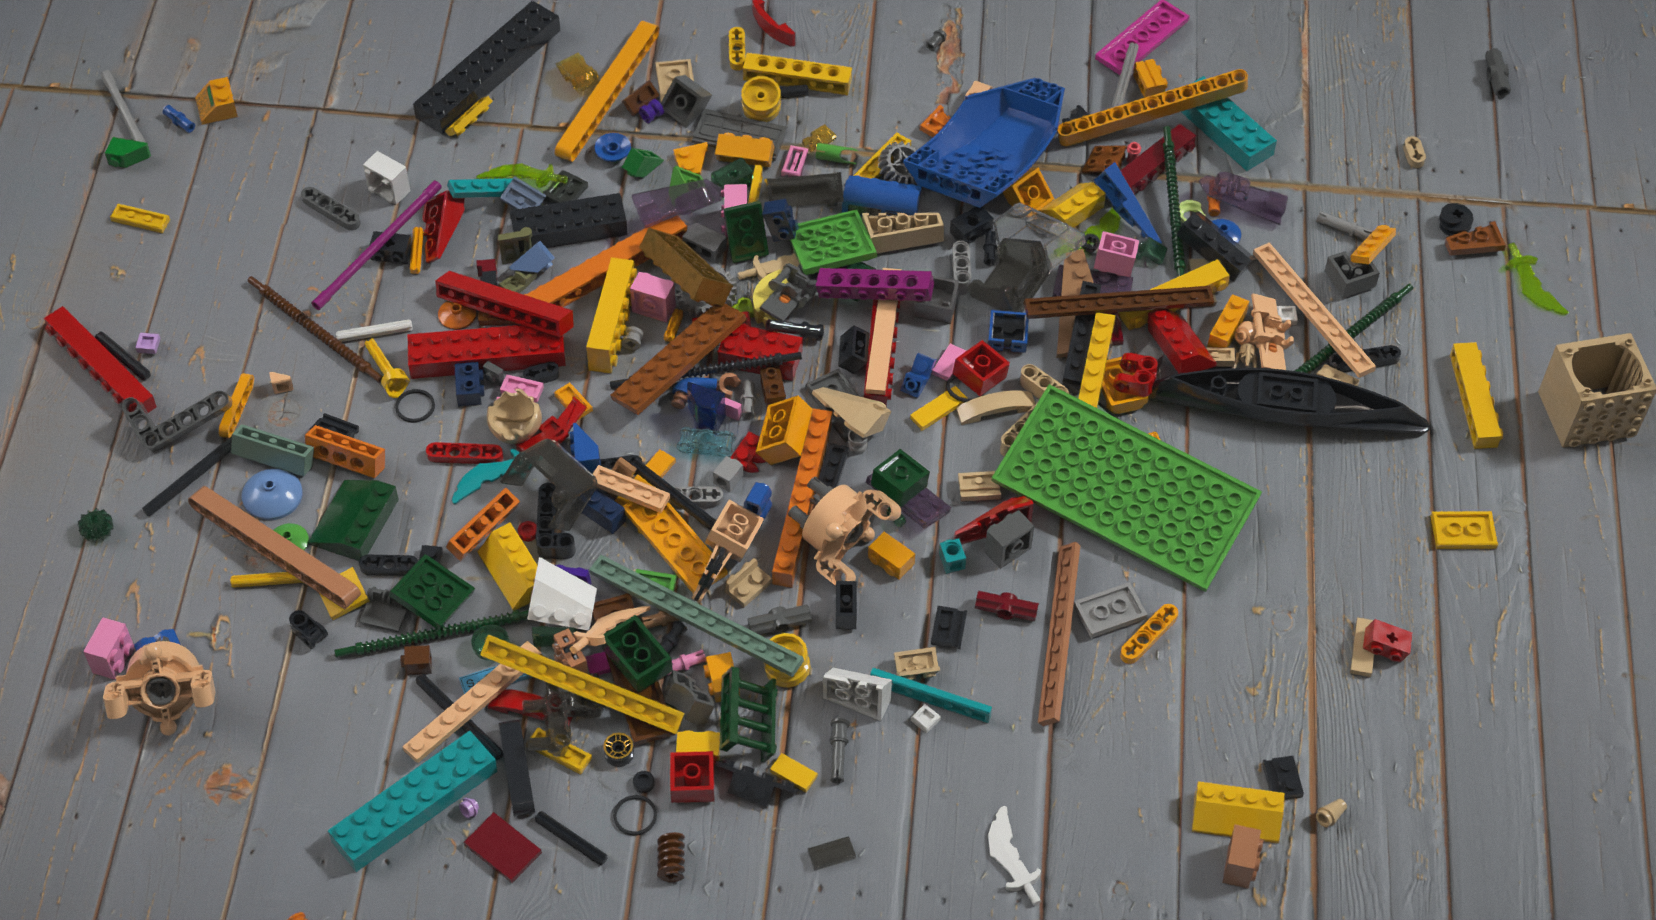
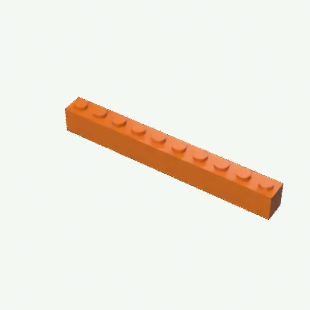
M675 212L666 215L659 221L648 225L641 231L632 234L623 241L617 242L607 250L601 251L598 255L585 260L580 265L569 269V271L556 276L553 280L538 286L535 290L524 295L565 307L604 285L611 257L634 260V268L649 260L639 248L648 228L676 235L683 240V235L687 232V225Z
M814 408L812 410L772 570V585L793 587L804 538L802 535L803 529L800 527V524L789 517L788 512L793 506L797 505L807 515L811 513L813 504L810 501L811 498L814 499L815 492L808 488L807 485L812 478H819L832 428V411Z

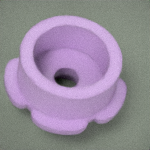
M464 798L463 802L459 804V809L464 817L470 818L478 814L479 806L474 799Z

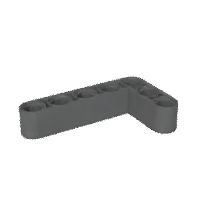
M216 391L155 426L144 405L133 397L126 398L123 401L122 410L142 445L151 451H158L229 410L233 401L224 391ZM225 396L226 402L223 405H218V399ZM136 403V410L134 412H130V405ZM208 406V413L202 416L200 410ZM190 416V417H191V422H190V424L187 425V426H184V425H183V420H184V418ZM146 420V427L139 429L140 421ZM173 426V434L167 436L166 429ZM155 436L156 443L152 446H149V439Z

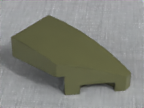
M515 270L514 276L508 277L500 282L498 286L521 293L537 277V272L525 274Z

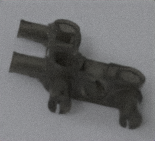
M594 673V677L599 679V674ZM545 682L547 693L541 700L522 701L523 714H543L546 737H528L527 749L528 751L546 750L554 756L561 757L567 753L571 743V727L568 726L567 718L600 717L606 706L598 703L599 706L595 705L594 703L597 702L570 691H559V687Z

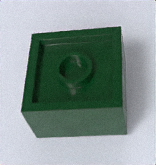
M899 449L873 469L871 485L891 498L901 508L927 487L930 471Z

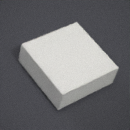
M1277 306V312L1282 319V323H1285L1286 320H1291V325H1297L1296 306Z
M926 704L911 717V722L925 733H928L941 720V716Z

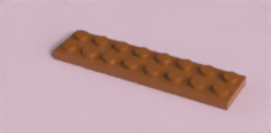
M717 304L711 306L610 394L612 400L639 415L747 320L745 314L727 304H724V306Z

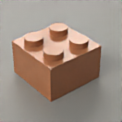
M1234 825L1222 883L1249 888L1250 882L1255 881L1264 840L1260 839L1261 830Z

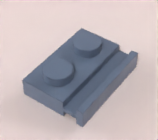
M514 176L500 197V200L514 209L541 206L546 195Z

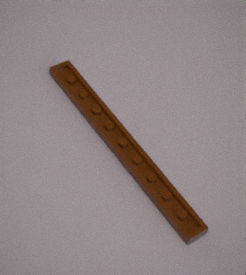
M1211 286L1028 298L1024 300L1027 319L1213 306L1214 304Z

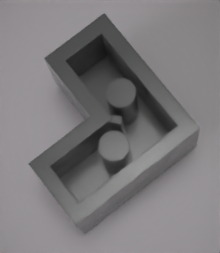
M1345 251L1328 256L1325 267L1327 276L1342 298L1375 288L1380 274L1373 262L1370 264L1358 263L1354 265Z

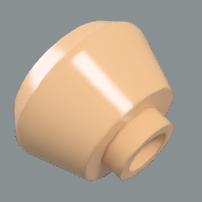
M1250 321L1242 322L1234 333L1237 343L1240 345L1249 343L1254 346L1257 344L1255 341V324Z

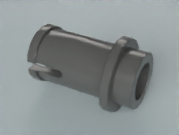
M942 29L934 31L932 38L926 42V47L930 51H935L938 45L946 40L947 35Z

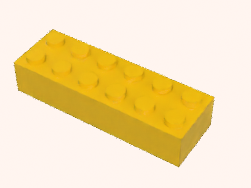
M611 257L586 346L589 371L611 374L613 366H617V351H621V337L625 336L624 332L626 329L625 322L629 321L630 318L629 307L632 306L630 288L637 276L634 260Z

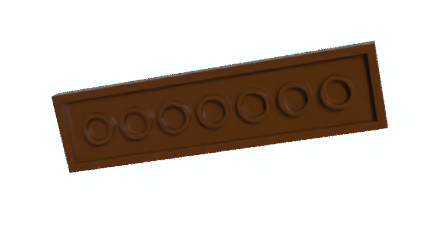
M627 593L594 602L592 615L595 623L597 619L616 611L633 609L634 605L630 594ZM605 653L616 686L666 705L659 681L654 682L638 693ZM624 714L634 746L675 735L672 732Z

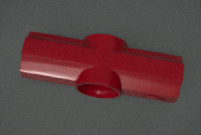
M978 591L975 602V609L996 613L999 618L1006 620L1016 617L1035 621L1039 603L1018 599L1016 595L1008 592L997 595Z

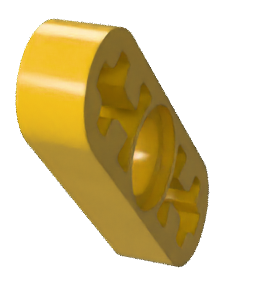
M733 27L729 30V64L733 70H742L745 62V31L741 27ZM735 35H739V40H735ZM734 47H741V48H742L741 50H738V51L733 50Z

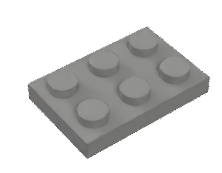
M1130 582L1076 600L1073 605L1090 638L1145 620L1148 615Z

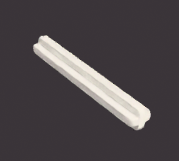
M408 319L337 331L336 338L338 341L345 342L411 331L413 329L412 321Z

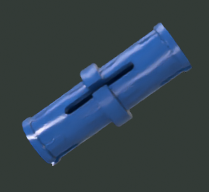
M166 105L163 108L162 113L170 118L176 126H180L188 133L195 129V123L187 119L184 113L178 112L171 105Z

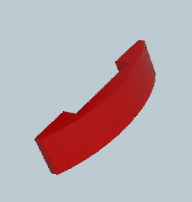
M752 0L754 18L763 31L785 45L795 46V32L786 23L778 25L765 12L763 0Z
M505 689L488 705V709L505 714L512 711L546 721L547 726L565 731L568 730L575 714L571 709L550 699L512 689Z

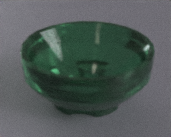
M485 625L477 629L472 636V649L483 660L490 661V659L480 656L488 635L509 642L508 633L497 625Z

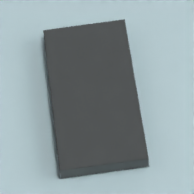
M838 368L806 383L805 388L821 410L832 411V425L846 443L848 442L850 429L844 425L845 420L842 417H836L833 414L834 410L832 408L825 407L812 394L813 390L824 387L859 396Z

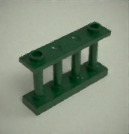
M733 666L722 675L721 751L728 752L737 744L761 751V762L764 763L776 753L775 723L776 696L778 693L776 679L772 678L764 686L743 681L739 677V668ZM739 688L761 694L762 704L741 699ZM738 707L762 713V722L759 723L740 717ZM738 725L760 731L761 742L739 736Z

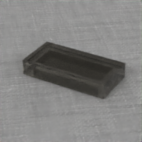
M849 836L807 848L814 871L856 858Z

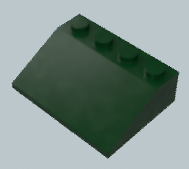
M344 480L309 539L308 544L359 561L362 556L367 555L399 500L396 486L378 480Z

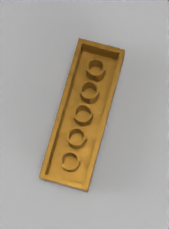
M648 228L639 247L645 253L644 255L652 259L654 265L662 268V272L670 276L674 283L679 284L682 291L689 293L692 300L697 302L702 300L711 306H715V304L724 306L733 285L678 236Z

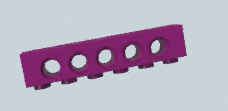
M820 268L816 282L819 298L879 299L922 302L931 301L934 287L932 271Z

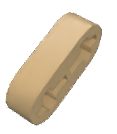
M1411 136L1406 138L1403 149L1408 164L1413 168H1421L1426 159L1422 143L1417 137Z

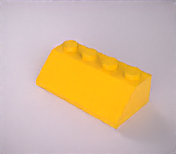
M510 522L491 532L479 549L478 555L512 610L515 611L531 602L538 565Z
M1198 781L1194 795L1192 832L1231 837L1234 825L1261 830L1260 839H1264V842L1279 843L1284 811V793Z

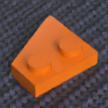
M939 105L920 125V131L934 137L947 124L951 117L945 114L942 105Z

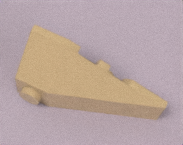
M824 387L812 392L825 407L834 410L833 414L836 417H842L845 420L844 425L862 438L883 431L892 412L880 401Z

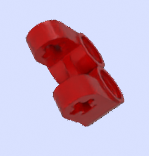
M1134 353L1123 354L1120 367L1127 372L1135 374H1117L1113 387L1122 393L1139 397L1149 396L1152 393V386L1157 377V360L1152 356Z

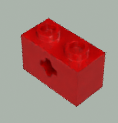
M1374 619L1365 628L1363 649L1373 654L1387 657L1392 661L1402 662L1411 652L1413 632Z

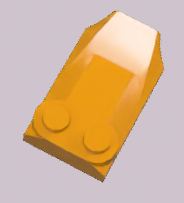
M1122 357L1107 360L1101 391L1107 401L1106 408L1113 414L1138 410L1148 403V396L1139 397L1122 393L1113 387L1117 374H1135L1127 372L1120 367Z

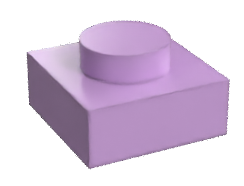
M140 333L135 347L137 353L156 354L160 342L159 334Z

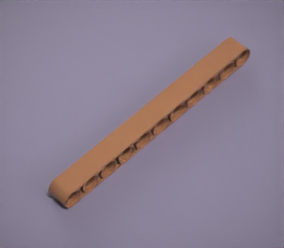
M201 487L188 498L190 506L195 511L341 608L346 609L361 596V591L354 583L208 487Z

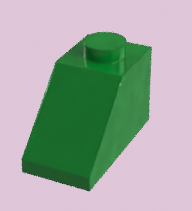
M112 137L105 151L108 165L127 168L150 158L151 153L148 143Z
M631 148L622 168L627 170V174L633 178H645L662 164L664 159L650 150Z

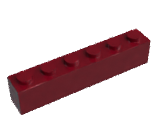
M1181 124L1171 130L1175 162H1179L1186 153H1190L1195 148L1196 135ZM1164 136L1120 170L1134 195L1139 191H1143L1161 173L1166 172L1165 154L1163 153Z

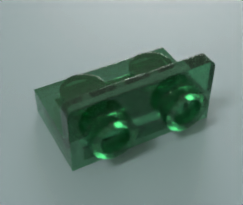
M566 626L532 627L534 647H552V644H554V634L569 628L573 635V632H576L577 629Z

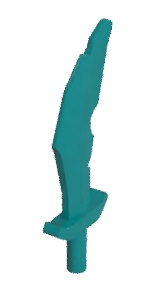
M511 449L510 453L514 457L513 459L502 462L479 463L462 477L457 485L458 490L453 494L452 503L458 504L462 499L479 490L484 482H493L499 479L500 476L520 472V480L523 481L527 473L525 466L543 461L542 453L522 459L521 454L517 450Z

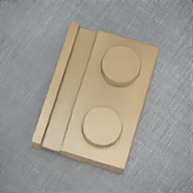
M995 471L958 473L961 502L1001 499L1000 485L991 481Z

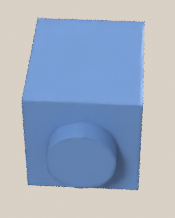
M539 241L509 268L511 270L539 272L543 269L545 272L553 265L551 261L555 257Z

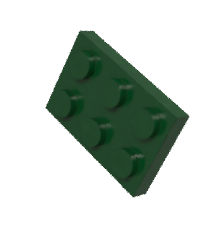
M755 201L724 208L732 262L753 259L755 255L758 257L769 255L761 202Z

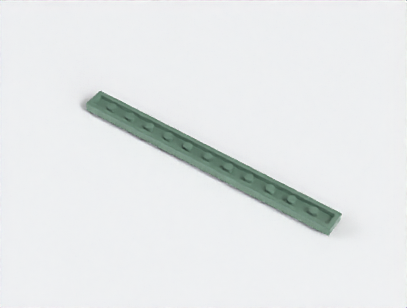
M600 555L589 569L591 575L791 677L795 675L804 662V658L795 652L603 555Z

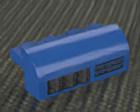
M849 175L843 193L842 213L857 210L860 217H862V213H869V216H878V213H886V216H897V213L914 216L915 213H918L922 186Z

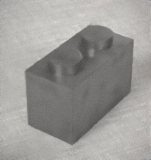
M696 222L683 235V241L700 257L716 263L727 249L726 236Z

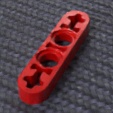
M433 442L426 447V456L429 461L435 463L479 464L501 462L503 460V451L499 445ZM453 450L460 451L457 456L450 455V452ZM472 451L480 452V454L476 457H471L469 455V453Z

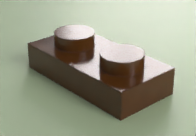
M649 80L622 100L631 116L639 112L640 107L648 105L649 101L656 99L659 93Z

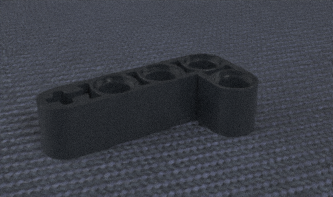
M549 482L542 484L538 492L537 553L543 559H570L576 552L574 537L570 533H557V488L553 483Z

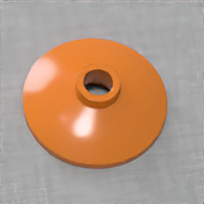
M446 301L439 308L438 318L440 323L449 329H463L473 323L476 318V310Z

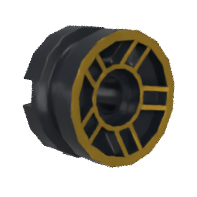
M613 733L605 739L603 745L604 755L610 765L622 767L631 762L634 750L632 739L625 733Z

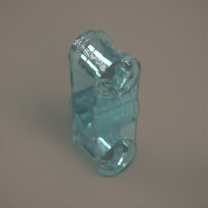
M690 427L680 429L679 434L681 437L676 448L682 453L731 457L733 454L732 444L735 442L736 436L729 431H713Z

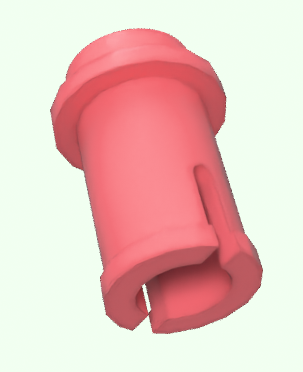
M1131 142L1127 146L1128 155L1126 161L1128 164L1137 158L1141 152V146L1137 142Z

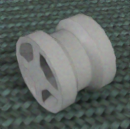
M634 326L627 327L624 332L625 337L622 339V345L629 350H638L644 333L640 328Z

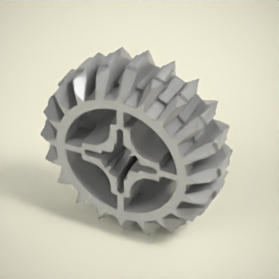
M895 141L892 145L889 144L882 150L878 159V168L881 169L880 174L885 175L883 180L888 179L898 183L918 185L903 164V160L916 151V146L911 147L910 143L904 145L903 141L898 144ZM892 156H893V158H894V160H893L894 163H893V164H891V160H890V157H892Z

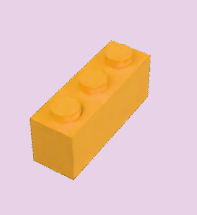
M732 133L719 134L715 156L718 161L771 167L774 144L773 141L765 137L756 139L749 135H742L741 137L735 136Z
M1233 294L1231 295L1210 333L1207 348H1229L1234 339L1235 330L1247 315L1250 301Z

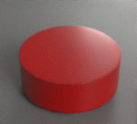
M525 521L518 526V535L521 540L530 542L536 539L537 525L534 522Z

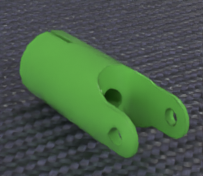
M824 143L817 144L816 159L856 164L844 161L841 158V153L844 150L858 151L857 149Z

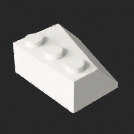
M539 557L527 619L589 631L597 588Z
M832 668L825 673L823 677L824 699L877 720H882L891 701V679Z

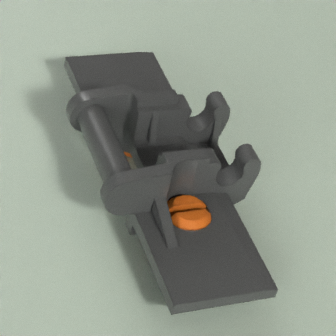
M790 263L785 264L782 272L768 283L770 289L774 292L761 305L760 310L779 321H784L794 309L803 308L816 294V282L819 272L805 275L800 264L797 267ZM789 275L788 282L786 284L782 283L784 279Z

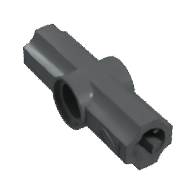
M1491 48L1485 53L1487 79L1492 83L1494 94L1498 98H1504L1511 91L1508 81L1509 68L1508 65H1504L1501 51L1498 48Z
M806 604L789 609L781 606L775 607L767 614L747 618L749 630L759 635L773 631L776 634H782L789 631L791 627L811 623L812 617L810 608Z

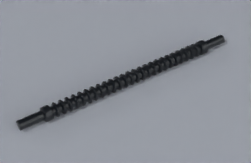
M796 352L783 355L775 353L774 356L772 354L769 357L764 355V358L759 356L758 359L753 357L752 360L750 358L747 360L743 358L742 361L737 359L734 362L731 360V363L726 361L725 364L720 362L719 365L717 363L715 365L709 364V366L704 365V367L699 365L698 368L693 366V369H690L681 378L697 377V375L702 377L703 374L708 376V374L713 375V373L718 375L719 372L724 374V371L729 373L730 370L735 372L736 369L741 371L742 368L744 370L746 368L751 370L752 367L757 369V366L762 368L763 365L768 367V364L773 366L775 363L776 365H782L783 362L801 360L802 353ZM628 379L610 381L611 389L620 387Z

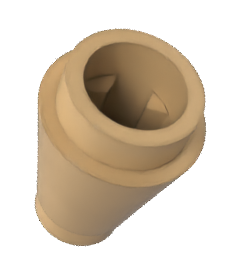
M1337 799L1319 808L1316 814L1317 821L1323 827L1333 826L1347 809V804L1344 800Z

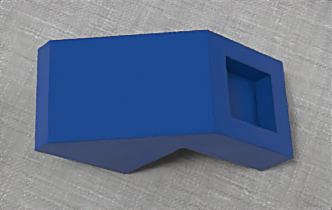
M917 353L912 369L906 373L900 391L918 398L931 377L936 359Z

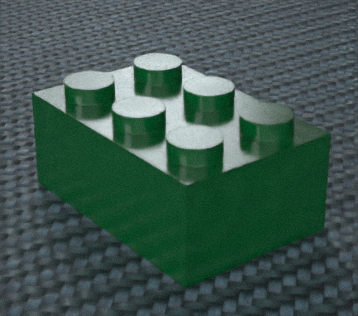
M636 615L603 634L606 642L602 645L603 651L638 693L673 671L672 658Z

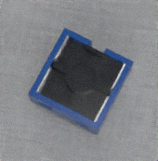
M991 310L988 345L994 350L1003 351V348L1011 349V352L1026 353L1029 323L1026 313Z

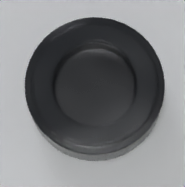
M640 771L634 775L633 787L637 792L648 793L654 788V776L650 772Z

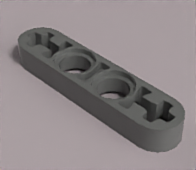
M306 187L301 191L302 201L305 205L347 230H356L360 227V218L356 212L314 187ZM322 202L329 203L325 207L319 206V204ZM337 210L342 211L340 215L333 214Z

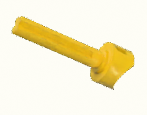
M373 338L369 341L366 340L364 344L384 374L381 379V385L390 397L398 398L408 386L409 378L402 369H393Z

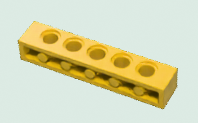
M747 53L743 65V80L748 81L757 76H766L773 79L779 86L806 84L808 90L848 95L852 81V67Z

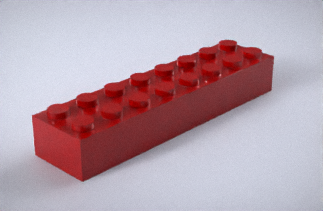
M524 325L407 334L408 367L411 379L455 375V364L478 362L479 370L483 369V365L487 361L503 369V371L524 370L546 362H555L559 367L566 366L564 335L557 337Z

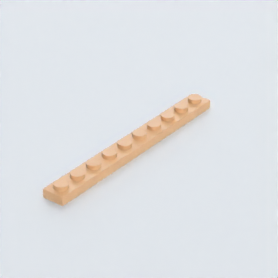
M1270 242L1255 248L1253 255L1357 377L1360 378L1374 372L1376 365Z

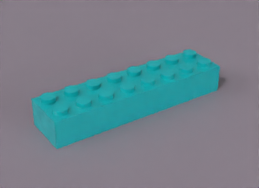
M468 731L328 830L330 840L351 867L358 872L498 772L496 760L473 733Z

